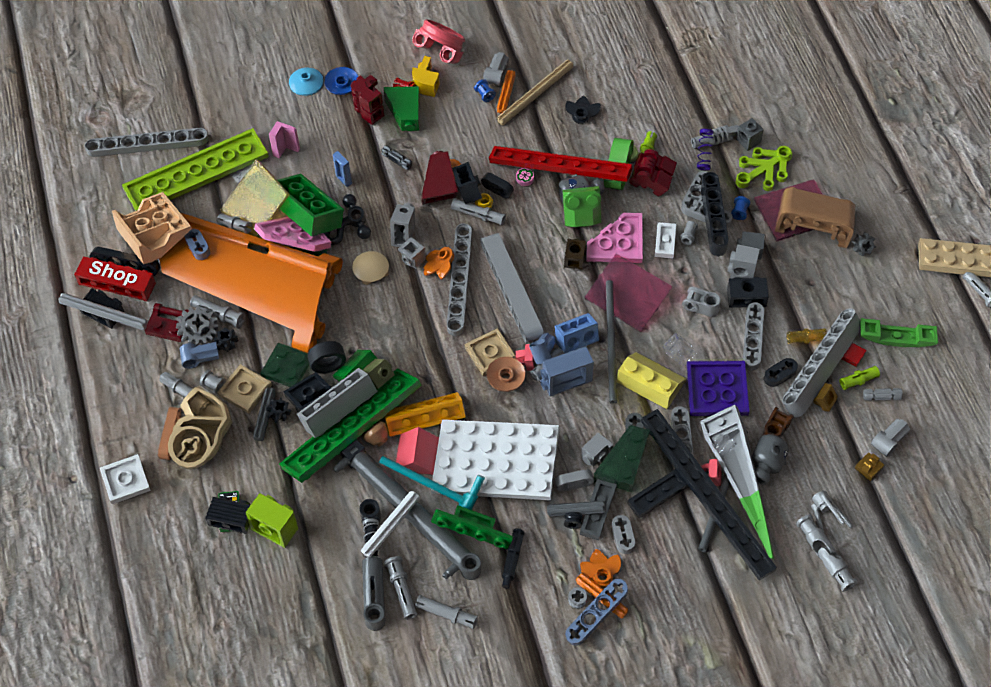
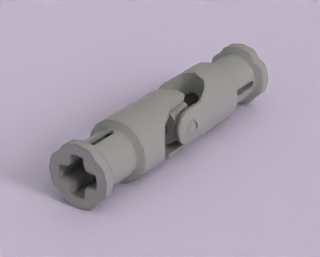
M808 514L796 522V526L802 529L806 535V540L823 561L826 569L842 586V592L853 588L858 580L852 577L847 570L848 566L840 555L836 553L835 548L825 533L816 526L812 520L813 516ZM823 542L826 547L821 548V543Z

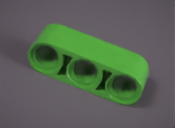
M615 137L608 161L630 164L634 147L633 140ZM604 179L605 188L624 189V181Z

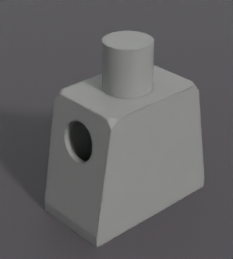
M411 203L396 205L390 220L391 246L400 247L413 236L415 207Z

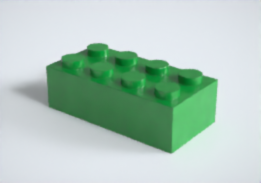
M301 173L271 181L269 201L311 237L342 227L344 209Z

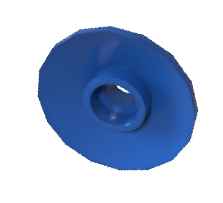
M337 67L327 73L324 84L331 93L345 95L352 92L351 83L357 80L358 75L351 68Z

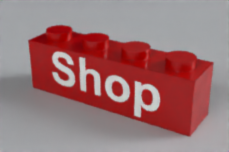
M83 256L74 274L79 285L143 301H148L156 284L153 274L147 270L141 271L130 266L104 262L94 257L88 258Z

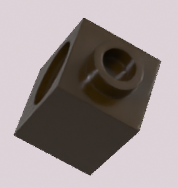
M567 239L564 268L583 270L586 241Z

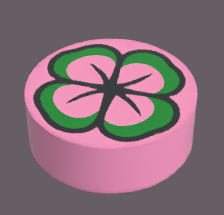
M528 168L518 170L516 173L517 183L521 186L531 185L534 181L533 171Z

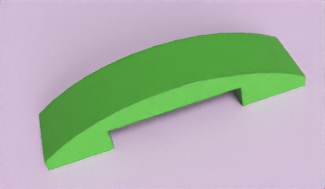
M864 318L860 320L861 337L875 343L896 347H925L938 344L937 326L918 324L916 328L881 325L880 320Z

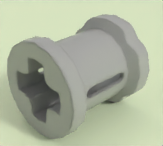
M211 370L205 371L200 379V385L208 386L216 394L226 382L225 378L217 377Z

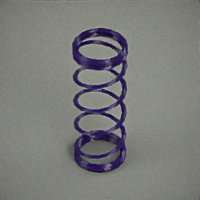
M701 129L700 135L703 137L699 139V142L703 138H713L704 135H713L714 131L712 129ZM703 144V145H701L700 147H702V146H713V145H711V144ZM698 148L702 152L701 154H712L711 152H703ZM699 158L702 161L697 163V169L710 170L711 166L709 164L699 163L711 162V160Z

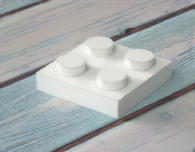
M138 454L100 467L111 504L151 491Z

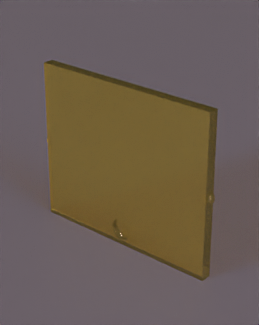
M256 159L220 211L228 216H237L241 220L251 222L252 227L246 226L252 229L248 234L259 237L260 235L255 231V223L272 220L290 194L263 164Z

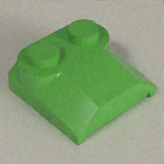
M599 186L562 190L565 226L582 227L601 223Z

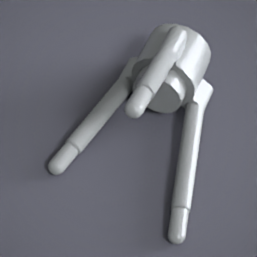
M826 491L818 492L812 497L814 504L811 507L815 513L818 527L823 532L824 529L819 510L822 512L831 510L841 524L846 523L849 528L853 527Z

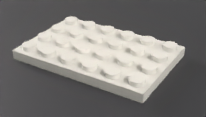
M442 420L432 480L463 495L470 492L477 475H482L485 479L477 496L551 500L559 425ZM431 489L432 494H440Z

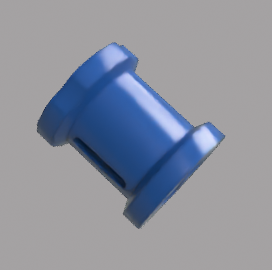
M486 79L478 81L474 86V90L480 93L484 102H490L495 98L496 92L489 87Z
M738 196L734 199L735 206L731 211L732 218L745 220L750 200L744 196Z

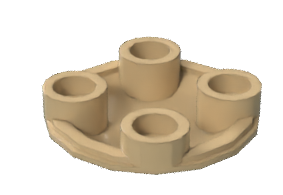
M368 251L356 257L352 270L354 275L363 284L369 285L388 276L389 263L383 254L376 251Z

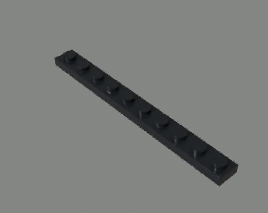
M656 409L642 417L641 423L757 579L760 581L776 571V565L661 412Z

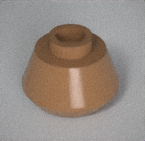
M382 421L376 422L369 430L363 433V439L373 446L383 445L388 440L387 436L389 435L386 423Z

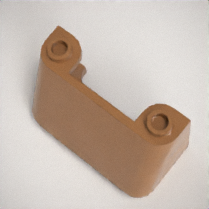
M790 187L783 191L775 232L784 234L786 228L791 227V230H795L797 225L831 233V239L835 240L836 238L839 241V247L847 248L854 232L856 206L850 200Z

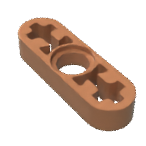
M169 407L158 449L159 459H171L168 452V441L173 432V427L181 419V408Z

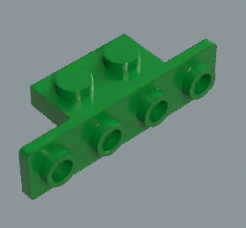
M458 505L454 515L436 509L431 519V523L439 527L454 530L458 534L468 535L478 541H485L498 548L508 549L513 540L512 535L493 529L495 518Z

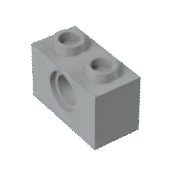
M737 244L736 252L732 251L728 267V272L731 273L730 278H753L760 249Z

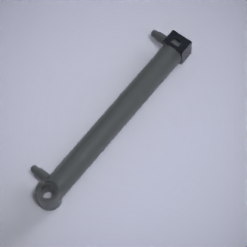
M354 440L341 451L342 460L337 463L333 470L338 473L347 465L351 469L354 468L385 499L397 508L408 492L366 453L365 447L359 441ZM417 501L405 518L453 563L442 576L448 579L460 570L465 579H477L481 574V560L479 556L471 553L446 528L431 523L433 516ZM469 564H473L476 566L473 569L466 568V566Z

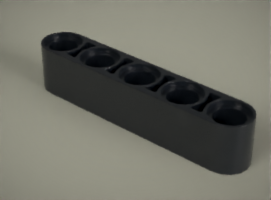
M707 172L702 178L701 196L709 249L712 255L719 257L726 253L729 238L719 177L714 172Z

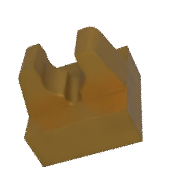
M825 383L818 396L813 400L814 404L820 406L823 411L830 412L838 398L832 384Z
M868 452L856 464L855 469L871 481L883 469L884 464L874 453L870 454Z

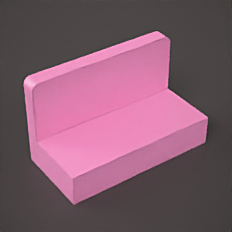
M277 121L269 133L273 156L280 158L286 148L299 152L300 146L296 128Z

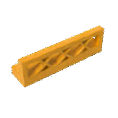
M456 392L394 408L387 413L384 419L389 436L391 437L417 427L426 428L441 424L442 420H458L466 416L462 399L459 393Z

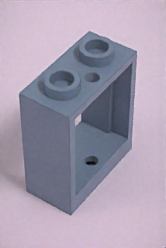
M585 346L543 361L542 370H540L542 376L540 383L543 390H547L549 396L592 382L594 361L587 347Z

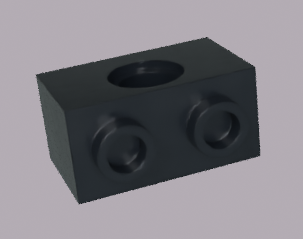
M729 278L727 285L729 308L748 307L749 304L754 302L767 307L769 298L767 278Z

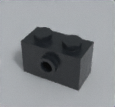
M469 162L453 167L452 170L464 203H473L481 199L482 196L478 188L481 183L478 175H473Z

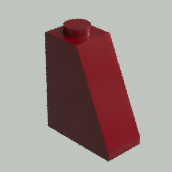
M436 151L430 155L421 196L422 205L457 198L458 190L448 151Z

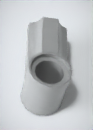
M498 52L494 54L490 66L485 69L483 80L486 79L490 84L502 85L504 71L509 61V57L505 53Z
M896 419L884 432L880 431L875 436L871 445L888 457L895 450L898 443L909 433L908 423L903 419Z

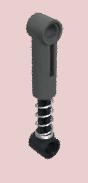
M373 499L364 500L359 507L361 522L364 526L363 531L365 532L363 537L365 544L376 533L381 519L379 504ZM370 510L375 511L373 514H366ZM379 549L371 557L364 555L365 559L362 560L363 615L367 628L372 631L382 629L386 623L383 560L378 557ZM374 589L376 604H374L372 601V590ZM372 615H379V616H380V617H379L378 619H376V620H371V619H370V617H371Z

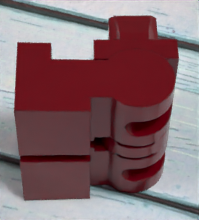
M360 75L356 78L357 80L351 83L354 109L356 112L361 113L363 119L373 125L385 116L382 105V93L375 88L378 84L375 77L369 75L364 79Z
M647 149L644 151V154L642 152L638 154L629 183L636 188L639 186L643 188L649 187L654 190L653 194L659 197L669 190L673 178L671 176L674 174L677 162L665 155L662 157L655 150Z

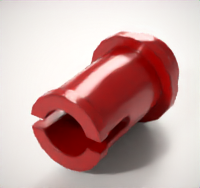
M398 77L394 82L399 84L393 83V87L416 86L413 81L408 82Z

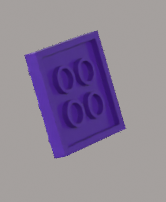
M687 361L690 416H712L733 405L738 407L741 416H749L745 361Z

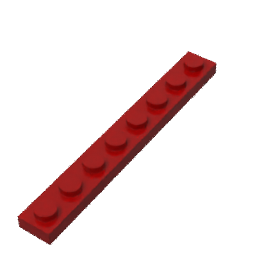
M494 146L489 156V162L493 164L577 174L628 182L632 171V164L501 146Z

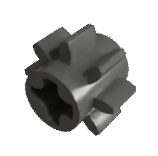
M866 232L863 235L856 234L857 237L852 241L855 246L853 250L861 256H864L865 253L871 255V251L876 248L873 243L875 238L869 236Z

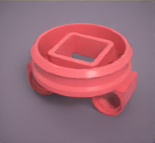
M429 19L424 20L423 26L420 29H416L413 35V44L421 48H430L434 41L443 44L440 51V59L445 63H458L464 53L461 50L465 38L458 32ZM450 52H452V57H451V59H449V53H450Z

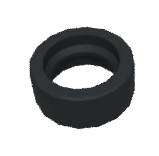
M326 341L315 345L309 350L308 361L313 372L326 374L341 368L346 362V355L343 346L339 342Z

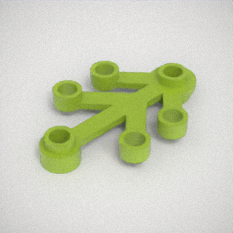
M780 146L777 150L756 147L753 149V158L742 156L739 159V166L741 168H747L749 165L759 166L750 173L740 172L737 174L736 185L739 188L744 189L748 187L751 180L766 171L763 189L765 191H772L774 187V165L779 163V171L776 175L777 181L785 182L788 176L786 172L787 162L792 159L793 153L788 146ZM763 156L773 157L769 160L761 159Z

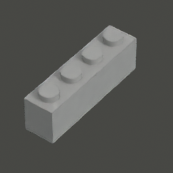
M358 368L297 413V416L305 430L314 438H317L324 434L331 426L340 422L347 414L353 412L364 401L369 400L377 390L369 375Z

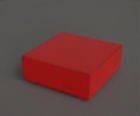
M852 343L841 359L857 367L867 350Z

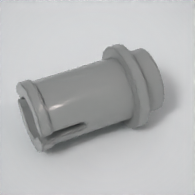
M694 221L686 223L684 233L680 236L683 244L690 245L694 242V235L698 228L697 223L695 224Z

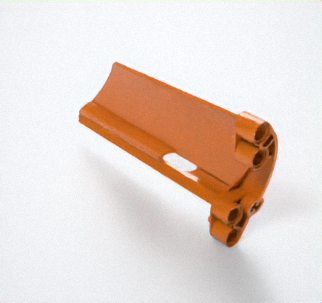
M181 213L192 229H197L201 232L208 244L210 255L204 260H197L189 249L185 237H183L167 253L159 258L162 273L295 330L291 344L292 348L308 353L317 344V339H320L325 332V323L320 322L317 315L323 287L331 288L335 274H338L342 269L343 259L327 253L315 256ZM248 243L269 248L267 254L248 249Z

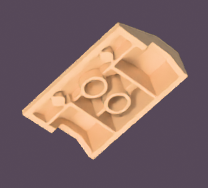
M163 192L143 199L139 209L127 215H123L116 210L112 211L117 230L143 264L151 263L161 258L192 229L191 225Z

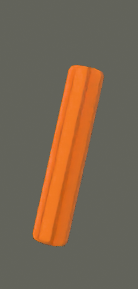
M508 70L506 72L497 105V113L502 114L507 109L516 76L515 71Z
M581 573L576 578V583L595 598L604 590L584 573ZM607 593V595H609L613 599V601L616 600L612 595ZM602 599L600 602L609 608V600ZM620 603L612 612L623 619L628 613V608Z

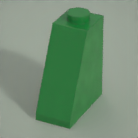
M419 86L384 87L385 102L401 131H419Z

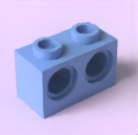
M587 313L555 326L556 344L564 353H568L599 341L598 323Z

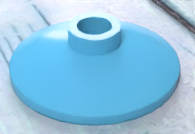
M313 68L298 69L289 78L291 90L302 96L317 93L324 83L322 74Z

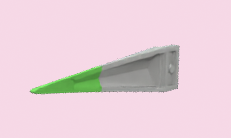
M733 405L701 420L700 424L705 439L740 499L767 554L774 560L746 427L743 424L738 407Z

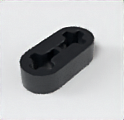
M487 172L481 179V184L486 189L503 198H509L514 192V188L509 182L492 173Z
M786 358L768 368L764 375L765 384L770 387H776L792 378L797 372V362L794 359ZM785 366H787V367H792V370H790L789 368L786 369V370H784V369H785ZM770 375H771V376H776V375H777L776 380H775V378H771V379H770V378H769Z

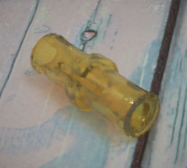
M805 328L803 331H788L786 338L789 339L787 340L788 344L799 342L809 344L811 341L823 340L827 334H824V332L827 331L825 328L815 330Z

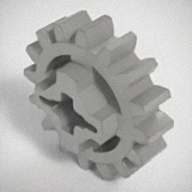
M199 306L196 307V310L189 307L188 313L183 310L182 316H178L179 323L176 324V328L179 329L177 335H183L181 341L188 340V343H195L196 346L199 343H202V345L206 344V341L211 343L212 337H216V330H218L217 318H212L213 312L206 313L207 308L200 310ZM196 322H198V325H199V330H198V332H197V328H196Z

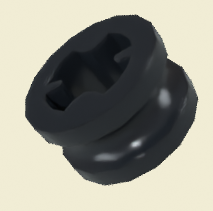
M577 512L566 513L564 516L566 519L564 526L570 529L581 528L583 516Z

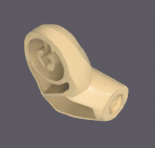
M200 385L193 388L184 398L181 408L185 416L177 421L168 441V452L172 460L186 469L198 468L215 457L221 448L224 435L232 424L228 406L218 396Z

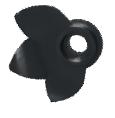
M586 96L579 98L576 103L567 101L565 105L566 111L572 115V119L578 124H584L591 117L597 116L601 108L600 103L590 105Z

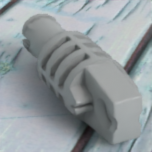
M725 125L712 129L714 131L713 135L704 136H711L713 138H703L700 142L699 139L703 136L691 138L692 147L695 149L703 144L714 146L733 140V137L737 136L738 125L730 127Z

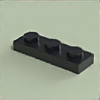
M675 469L628 499L627 504L637 517L641 518L687 488L688 485Z

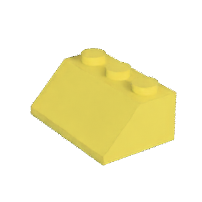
M637 352L625 359L617 373V383L665 409H668L686 382V378Z

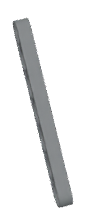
M203 128L94 138L89 139L85 143V149L89 156L96 157L205 145L208 142L207 131ZM199 134L204 135L202 139L195 138ZM181 136L187 137L184 141H179L178 138ZM163 138L169 139L166 143H161L160 140ZM145 140H151L150 144H142ZM129 141L133 142V145L129 147L125 146V143ZM111 143L116 144L113 148H107ZM93 145L98 146V148L95 150H89V148Z
M465 223L459 224L455 230L454 260L452 262L447 315V331L452 336L461 335L465 324L472 244V228ZM461 230H467L469 232L465 236L459 234ZM460 245H465L468 247L464 251L458 250V247ZM459 260H463L466 262V264L464 266H458L456 262ZM457 276L465 278L462 282L455 281ZM460 291L463 293V296L457 298L453 294ZM459 307L462 311L455 314L452 312V309ZM454 323H458L461 326L457 330L450 328Z

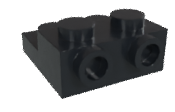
M314 372L283 392L285 397L294 405L297 413H299L332 387L317 372Z

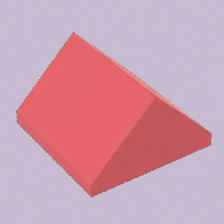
M420 427L400 434L396 462L417 473L433 475L439 437Z

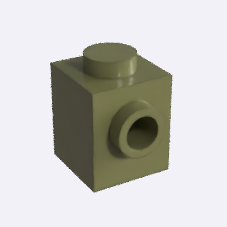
M375 359L363 369L371 378L376 389H379L395 375L391 364L385 359Z

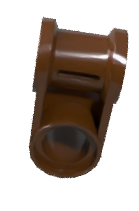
M775 407L765 425L763 435L772 432L774 433L772 435L781 438L789 428L794 415H788L780 411L778 407Z

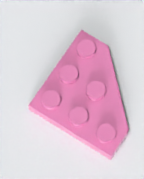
M623 213L613 224L610 223L601 230L598 236L594 239L591 238L587 242L586 262L642 263V213Z
M289 217L255 223V231L264 240L314 252L331 248V241L323 233L311 237Z

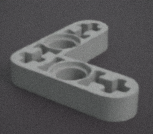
M700 171L696 174L681 206L683 214L705 222V216L702 214V211H704L702 196H695L692 192L696 190L701 192L700 182L707 171ZM692 201L693 207L691 206L690 208H687ZM724 210L728 228L732 222V214Z

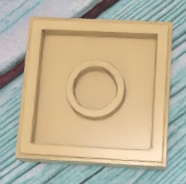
M498 328L464 344L466 351L482 376L487 375L488 366L493 360L505 356L516 359L515 353Z
M240 364L217 394L249 414L263 397L265 389L267 387L270 388L272 383Z

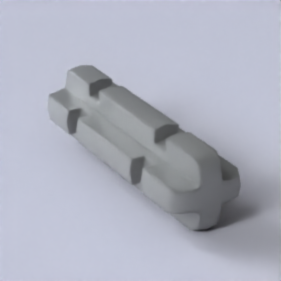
M891 388L875 389V391L864 389L863 398L864 400H872V398L874 400H891V398L893 400H901L902 389L893 388L891 390Z

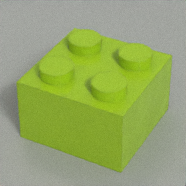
M259 493L246 511L251 530L284 548L298 530L294 510L286 504L281 505L277 503L270 495L264 496Z

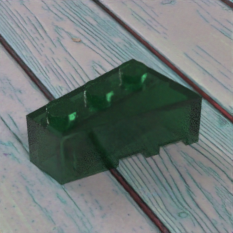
M630 425L595 471L594 482H597V479L617 484L618 489L633 492L649 440L650 430Z

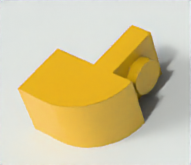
M424 56L422 62H419L418 68L412 67V80L416 86H419L420 94L435 97L440 85L439 73L431 71V57Z

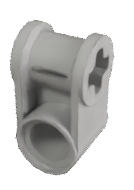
M689 287L687 291L688 296L682 303L686 310L708 317L716 316L719 313L720 297L718 294L702 290L698 287Z

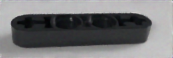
M95 247L89 255V258L94 257L100 261L130 266L141 271L147 270L153 276H156L160 270V264L156 260L143 264L135 254L104 247ZM112 257L117 258L120 262H116ZM130 261L136 263L137 266L132 265Z

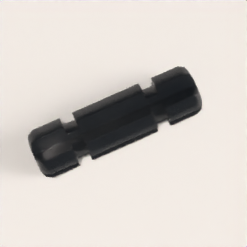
M385 145L381 149L383 156L399 166L402 165L404 169L409 170L412 167V160L405 158V156L395 150H391L392 148Z

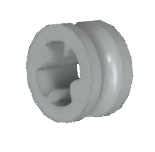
M579 587L571 589L568 595L570 606L576 609L585 606L587 593L584 589ZM576 594L580 595V602L575 601Z

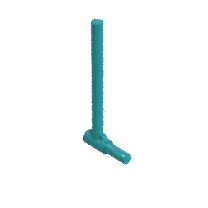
M382 456L379 463L458 502V506L470 510L474 507L478 498L477 494L485 479L484 476L477 475L470 492L462 496L385 456Z

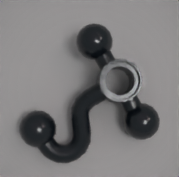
M347 194L343 197L342 203L346 208H349L348 216L342 219V227L336 229V237L331 238L329 236L331 231L323 233L331 241V245H337L342 241L344 227L350 224L358 227L357 235L359 238L368 239L371 235L370 227L365 225L366 217L363 209L356 206V197L352 194ZM356 214H360V215H361L360 218H358V219H353V216H354V215H356Z

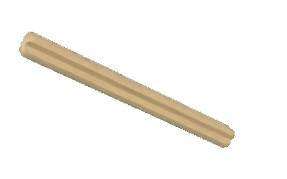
M567 59L500 114L497 117L498 123L505 125L570 71L573 68V62Z

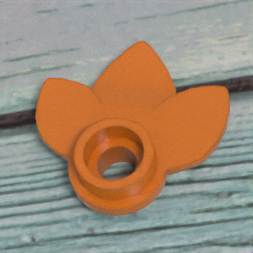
M443 247L440 250L431 251L426 256L428 262L424 266V275L428 276L437 272L438 277L441 280L444 279L449 273L451 263L454 260L453 250L449 247Z
M598 549L593 551L590 562H580L581 572L593 579L600 587H607L613 581V576L621 568L619 555H613L607 559ZM600 576H605L606 579H605V580H600L599 577H600Z

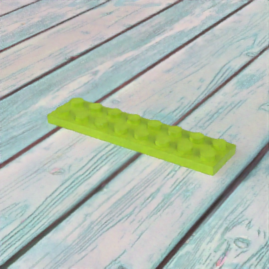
M252 128L122 184V187L134 210L137 211L142 200L163 192L169 200H172L266 159L269 155Z

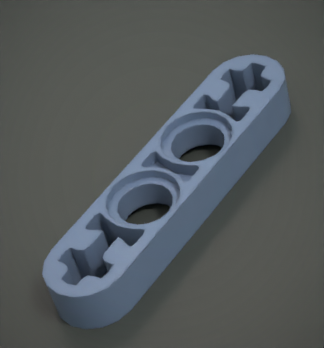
M614 579L567 628L565 635L570 644L575 646L582 644L627 596L628 586L624 580ZM617 585L619 587L623 585V592H617L614 595V598L616 600L613 601V599L609 595H607V593L609 592L612 595L615 592L614 586ZM602 599H607L610 602V606L606 610L598 607ZM589 614L596 617L595 623L592 625L585 624V616ZM581 623L582 626L585 629H587V631L584 632V630L582 629L579 632V639H571V632H577L580 629V626L578 624Z

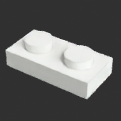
M658 222L655 257H674L676 224Z

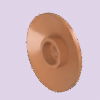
M499 357L488 366L487 380L496 390L502 392L514 391L523 384L525 369L522 363L513 357Z

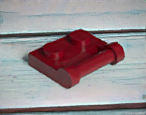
M155 303L145 328L146 335L182 343L183 335H177L179 329L176 328V324L179 322L160 317L161 313L175 317L182 316V310Z

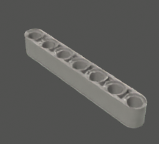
M499 233L481 238L480 243L524 342L527 343L539 339L544 334L542 325Z
M849 308L840 313L784 395L782 402L789 414L794 415V418L800 417L806 412L860 332V319L854 309Z

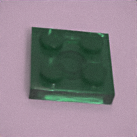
M277 343L261 371V376L291 387L301 381L310 365L308 353Z

